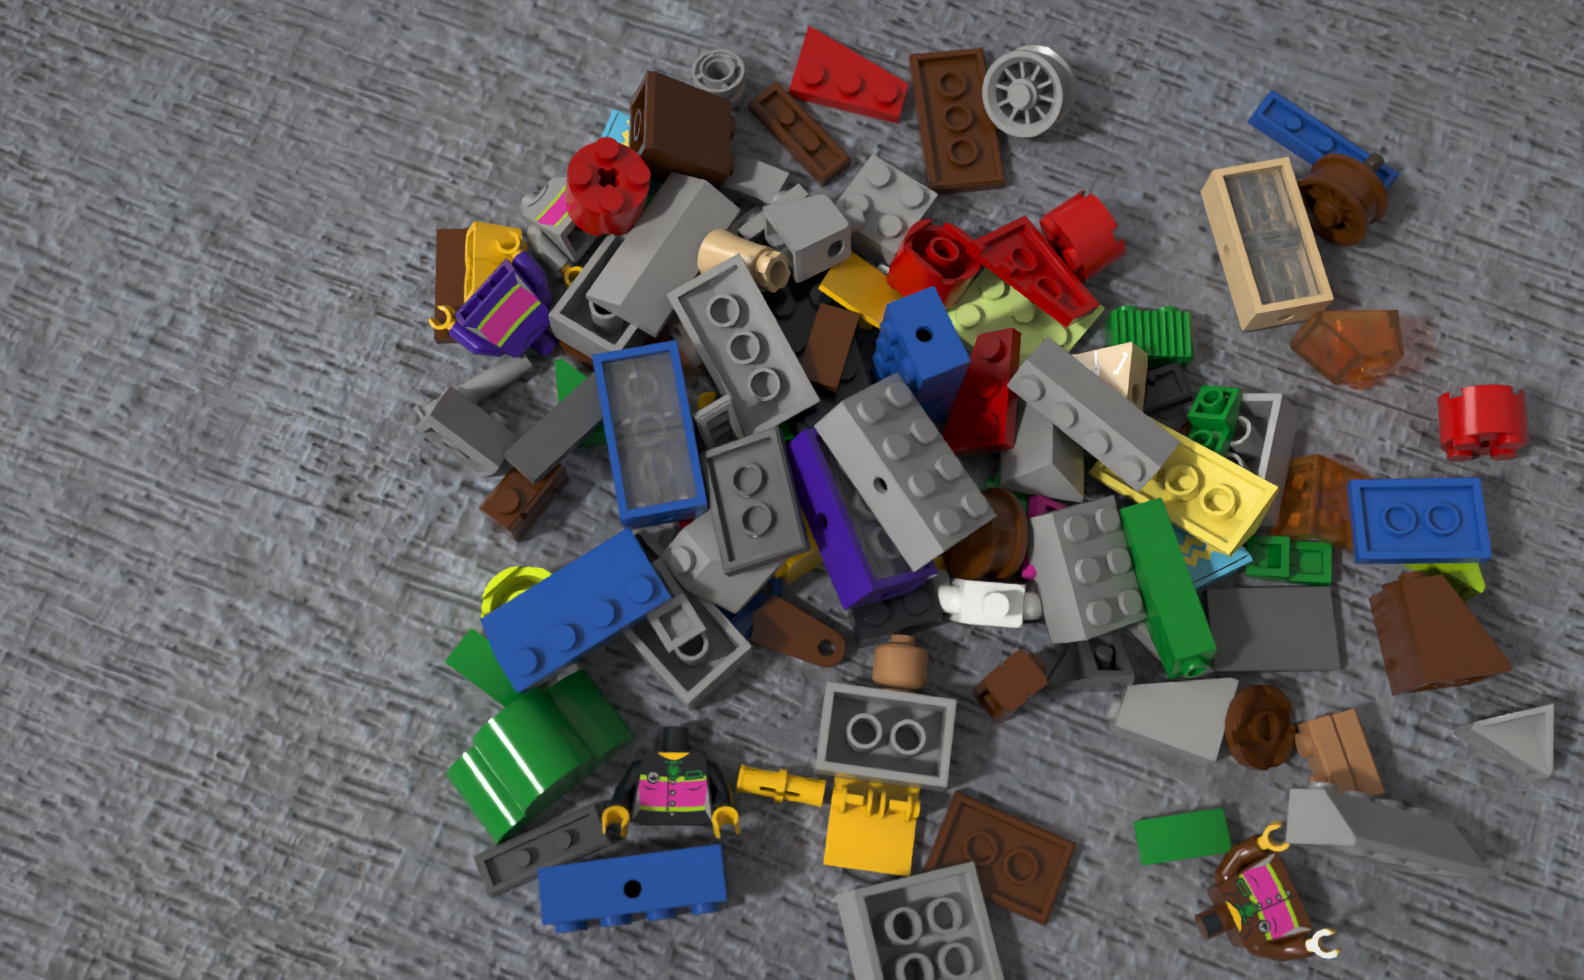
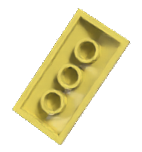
M1154 419L1152 420L1180 441V443L1163 466L1139 492L1099 460L1096 461L1088 472L1090 477L1137 504L1161 498L1171 524L1228 557H1231L1257 531L1279 491L1276 485Z

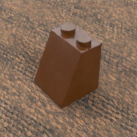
M647 70L630 102L628 147L637 152L644 160L651 173L650 180L665 182L671 172L706 180L713 187L719 189L725 180L733 175L735 167V155L730 153V140L733 139L736 129V118L731 116V101L656 71Z
M1423 570L1407 572L1398 575V581L1381 585L1382 591L1368 598L1392 696L1473 685L1512 671L1508 659L1443 574L1426 577Z

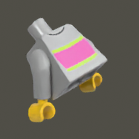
M555 177L548 182L538 195L533 193L526 194L521 202L523 219L529 227L527 237L534 252L555 274L560 272L564 276L567 290L572 284L571 282L583 269L578 266L571 267L568 263L570 261L577 263L598 236L586 233L571 220L565 201L567 177Z

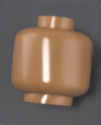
M891 635L890 642L879 644L875 648L872 682L875 686L884 690L913 694L924 690L927 685L928 651L916 645L915 637Z

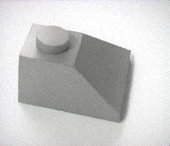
M710 510L683 528L659 556V558H662L665 566L686 590L734 614L739 613L787 560L784 559L728 577L723 572Z

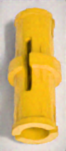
M741 764L736 792L774 798V802L780 804L783 803V800L821 808L826 780L788 774V769L783 768L776 772Z

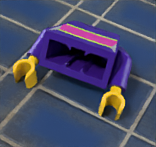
M508 231L516 240L515 247L511 250H505L498 241H496V246L504 256L513 258L512 263L506 258L457 313L448 305L437 306L447 315V321L444 325L435 318H429V323L437 330L448 329L450 337L475 355L502 357L508 354L518 358L530 346L541 356H546L554 349L558 341L546 329L550 324L548 315L551 311L548 308L553 300L547 275L528 251H522L523 245L520 237L515 232Z

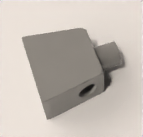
M823 194L763 207L765 239L777 252L787 255L790 260L789 270L791 276L797 283L847 260L851 255V234L862 231L866 227L864 215L858 206L840 212L830 198Z

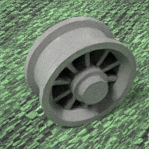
M1042 44L1022 46L998 58L988 69L982 88L984 107L991 121L1003 132L1021 138L1039 135L1058 124L1070 112L1076 97V79L1073 69L1067 59L1054 48Z

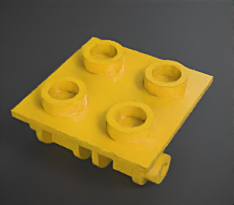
M834 777L823 865L910 877L916 818L919 817L920 789Z

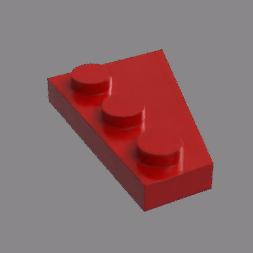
M809 25L790 84L789 94L795 99L898 124L907 94L908 83Z
M1026 215L971 241L965 250L966 253L1065 328L1093 314L1100 305Z
M1014 328L978 334L970 356L971 363L942 434L943 439L956 457L1014 449L1017 394L1007 387V384L1019 369L1021 333Z

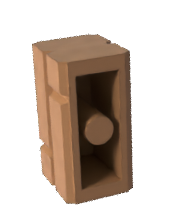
M1356 708L1296 725L1298 734H1295L1297 751L1303 759H1308L1313 773L1309 777V784L1310 782L1338 785V793L1343 794V791H1359L1371 794L1372 797L1386 793Z

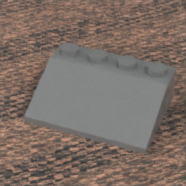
M974 861L836 894L855 980H1004Z

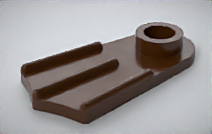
M772 595L764 605L753 612L752 643L824 668L833 667L843 659L846 646L844 639L838 632L777 595ZM824 641L830 642L834 646L833 654L830 656L821 655L818 651L820 643Z

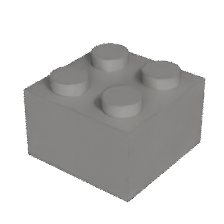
M872 154L836 202L835 206L840 212L856 206L861 209L866 227L862 231L851 234V249L878 266L882 262L889 267L903 240L905 246L904 238L910 227L920 220L933 217L938 194Z

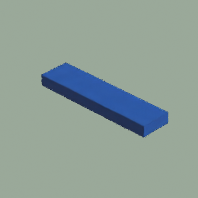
M1274 90L1269 92L1247 122L1312 166L1321 156L1330 153L1347 155L1362 163L1371 155ZM1383 164L1375 172L1387 191L1399 176L1398 172L1386 164Z

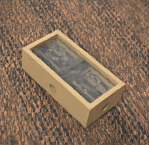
M1289 157L1213 170L1200 192L1242 332L1318 318L1332 303L1334 298Z

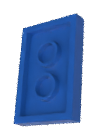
M1480 478L1350 480L1346 485L1355 564L1487 563L1492 558Z

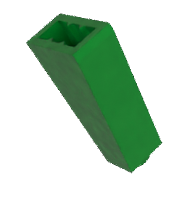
M1161 498L1121 508L1119 517L1147 619H1144L1143 622L1169 679L1182 675L1185 678L1197 677L1210 668L1217 647L1165 505Z

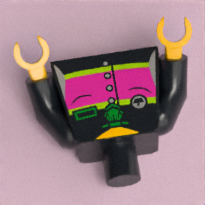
M681 726L663 727L662 751L643 752L642 760H637L630 765L615 788L610 807L602 814V833L606 834L607 827L610 824L617 823L621 825V837H626L628 834L629 816L630 823L634 826H713L714 834L717 838H720L719 829L725 824L733 825L736 835L740 834L741 827L739 815L735 809L731 784L718 763L706 759L705 752H688L689 728Z

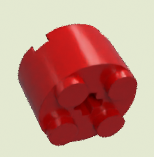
M601 137L596 142L588 144L576 152L568 166L565 188L566 208L569 217L575 225L586 233L595 236L614 233L615 236H619L631 231L644 212L650 185L651 173L641 156L630 147L618 143L611 137Z
M1081 190L1041 216L1039 221L1043 231L1042 236L1081 283L1088 281L1126 255L1124 239L1116 242L1112 231L1118 228L1112 215L1092 193L1084 197L1085 190Z
M933 219L920 220L914 223L904 238L905 246L903 240L890 263L886 280L888 285L897 290L902 297L934 286L945 309L949 310L958 304L979 271L981 263L965 252L973 239L962 229L947 222L941 227L932 225Z
M1475 385L1461 388L1462 396L1450 399V392H1447L1437 399L1440 448L1447 453V460L1468 461L1473 459V456L1490 455L1492 460H1509L1517 457V449L1528 445L1530 442L1526 392L1520 389L1518 394H1513L1512 386Z

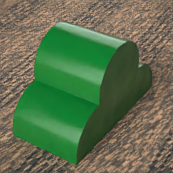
M579 670L561 679L547 690L540 688L525 694L497 713L476 733L472 740L474 746L466 751L449 768L446 777L495 844L500 845L637 739V737L586 670Z

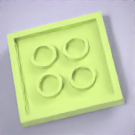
M985 268L967 288L958 304L949 309L947 313L963 346L970 352L973 350L978 334L1014 328L1021 333L1020 368L1024 361L1047 337L1070 353L1100 318L1105 307L1100 304L1093 314L1065 328L988 268Z

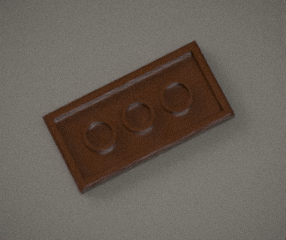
M983 47L909 54L908 66L927 188L938 195L1004 189L1006 179L997 127L989 118L982 97L983 82L987 73Z

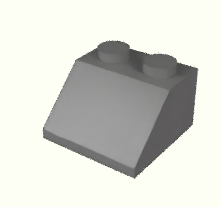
M450 385L437 398L415 429L479 477L495 474L504 460V452L513 445L517 438L515 434L509 431L512 427L511 423L494 411L489 415L477 406L479 399L467 389L461 386L454 389Z

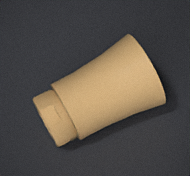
M723 228L711 231L704 238L697 258L700 275L740 253L761 292L776 293L779 288L786 286L791 274L789 270L790 260L786 254L777 252L772 247L743 239Z

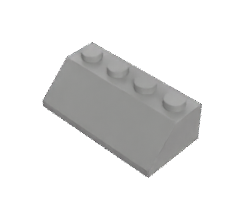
M1310 782L1309 789H1290L1285 841L1287 844L1414 875L1488 879L1487 867L1453 823L1435 819L1434 811L1406 808L1405 811L1403 810L1402 802L1376 799L1375 802H1371V794L1359 791H1343V794L1338 793V785L1325 782Z

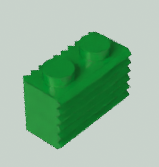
M1126 305L1112 310L1105 322L1106 347L1133 342L1148 353L1147 368H1159L1178 361L1181 368L1186 369L1194 358L1192 314L1190 311L1182 312L1177 307L1165 306L1151 312L1149 310L1142 311L1137 306Z

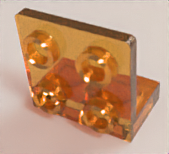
M1320 454L1290 459L1277 525L1272 527L1271 536L1290 537V541L1316 538L1354 554L1346 485L1350 480L1371 478Z

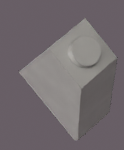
M1230 677L1128 685L1120 690L1118 695L1112 694L1105 710V718L1110 719L1107 732L1202 766L1216 762L1225 731L1226 714L1229 704L1235 696L1239 680Z

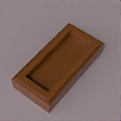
M820 303L801 363L813 387L837 393L859 322V313Z

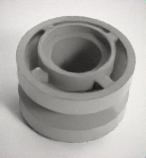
M714 49L701 54L694 61L691 69L694 87L730 100L731 109L743 101L747 91L745 67L737 54L729 50Z

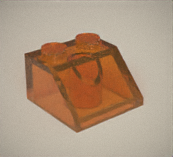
M1398 310L1316 311L1290 340V349L1333 385H1349L1351 389H1366L1374 386L1376 381L1389 372L1405 356Z

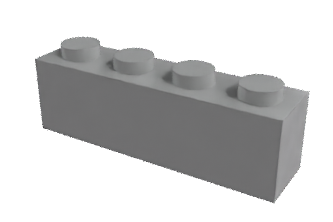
M1049 337L1031 353L1007 384L1008 388L1137 492L1156 474L1180 443V441Z

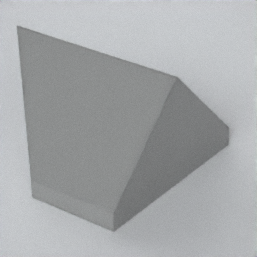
M1554 704L1472 722L1457 727L1453 735L1527 781L1548 778L1553 771Z

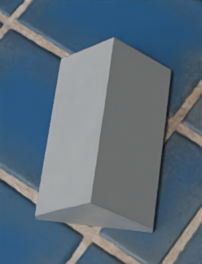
M1017 395L1014 449L1001 450L999 487L1013 492L1042 495L1044 497L1082 503L1084 498V448Z

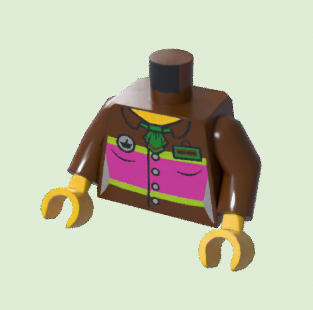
M1274 820L1268 824L1263 836L1255 834L1232 846L1214 871L1215 882L1207 888L1214 907L1195 915L1198 929L1206 940L1226 933L1233 947H1245L1252 956L1280 962L1313 957L1315 952L1324 958H1332L1343 950V948L1328 950L1322 944L1323 935H1331L1338 932L1332 927L1318 931L1313 938L1308 935V933L1315 930L1278 851L1285 850L1290 844L1285 843V841H1277L1271 835V830L1279 828L1283 824L1282 821Z

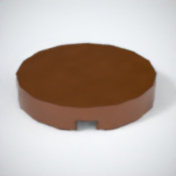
M1252 684L1242 688L1230 702L1226 714L1225 738L1229 751L1238 764L1250 770L1267 771L1270 767H1278L1284 763L1293 747L1296 728L1295 724L1290 723L1289 713H1294L1293 708L1283 691L1273 685Z

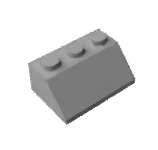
M1242 393L1234 435L1226 455V459L1279 488L1260 526L1276 527L1299 419L1298 412L1283 393Z

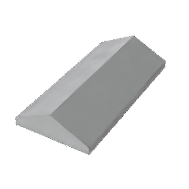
M671 172L640 219L586 293V299L656 338L675 311L666 294L699 275L700 269L697 266V258L704 238L711 231L718 228L729 231L740 215V209L708 181Z
M740 253L666 294L722 397L728 394L732 398L746 437L773 428L821 401Z

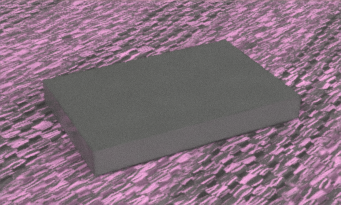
M778 426L698 453L725 575L732 577L811 551L783 431Z
M1330 586L1220 588L1203 591L1205 617L1217 647L1210 666L1211 674L1337 671L1340 669Z

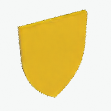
M852 251L847 260L829 269L818 287L819 290L851 312L859 313L858 324L866 330L871 329L873 326L880 329V322L883 321L886 304L903 298L897 290L888 285L885 274Z

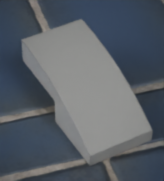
M735 155L733 175L728 177L717 190L725 197L737 203L740 198H743L760 207H764L770 204V201L777 193L785 189L789 182L790 173L748 157Z
M660 557L652 562V565L666 585L673 600L646 617L668 653L704 632L706 628Z

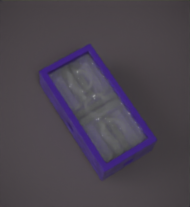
M815 427L804 429L786 446L800 506L844 610L909 594L939 574L933 560L915 572L912 571Z

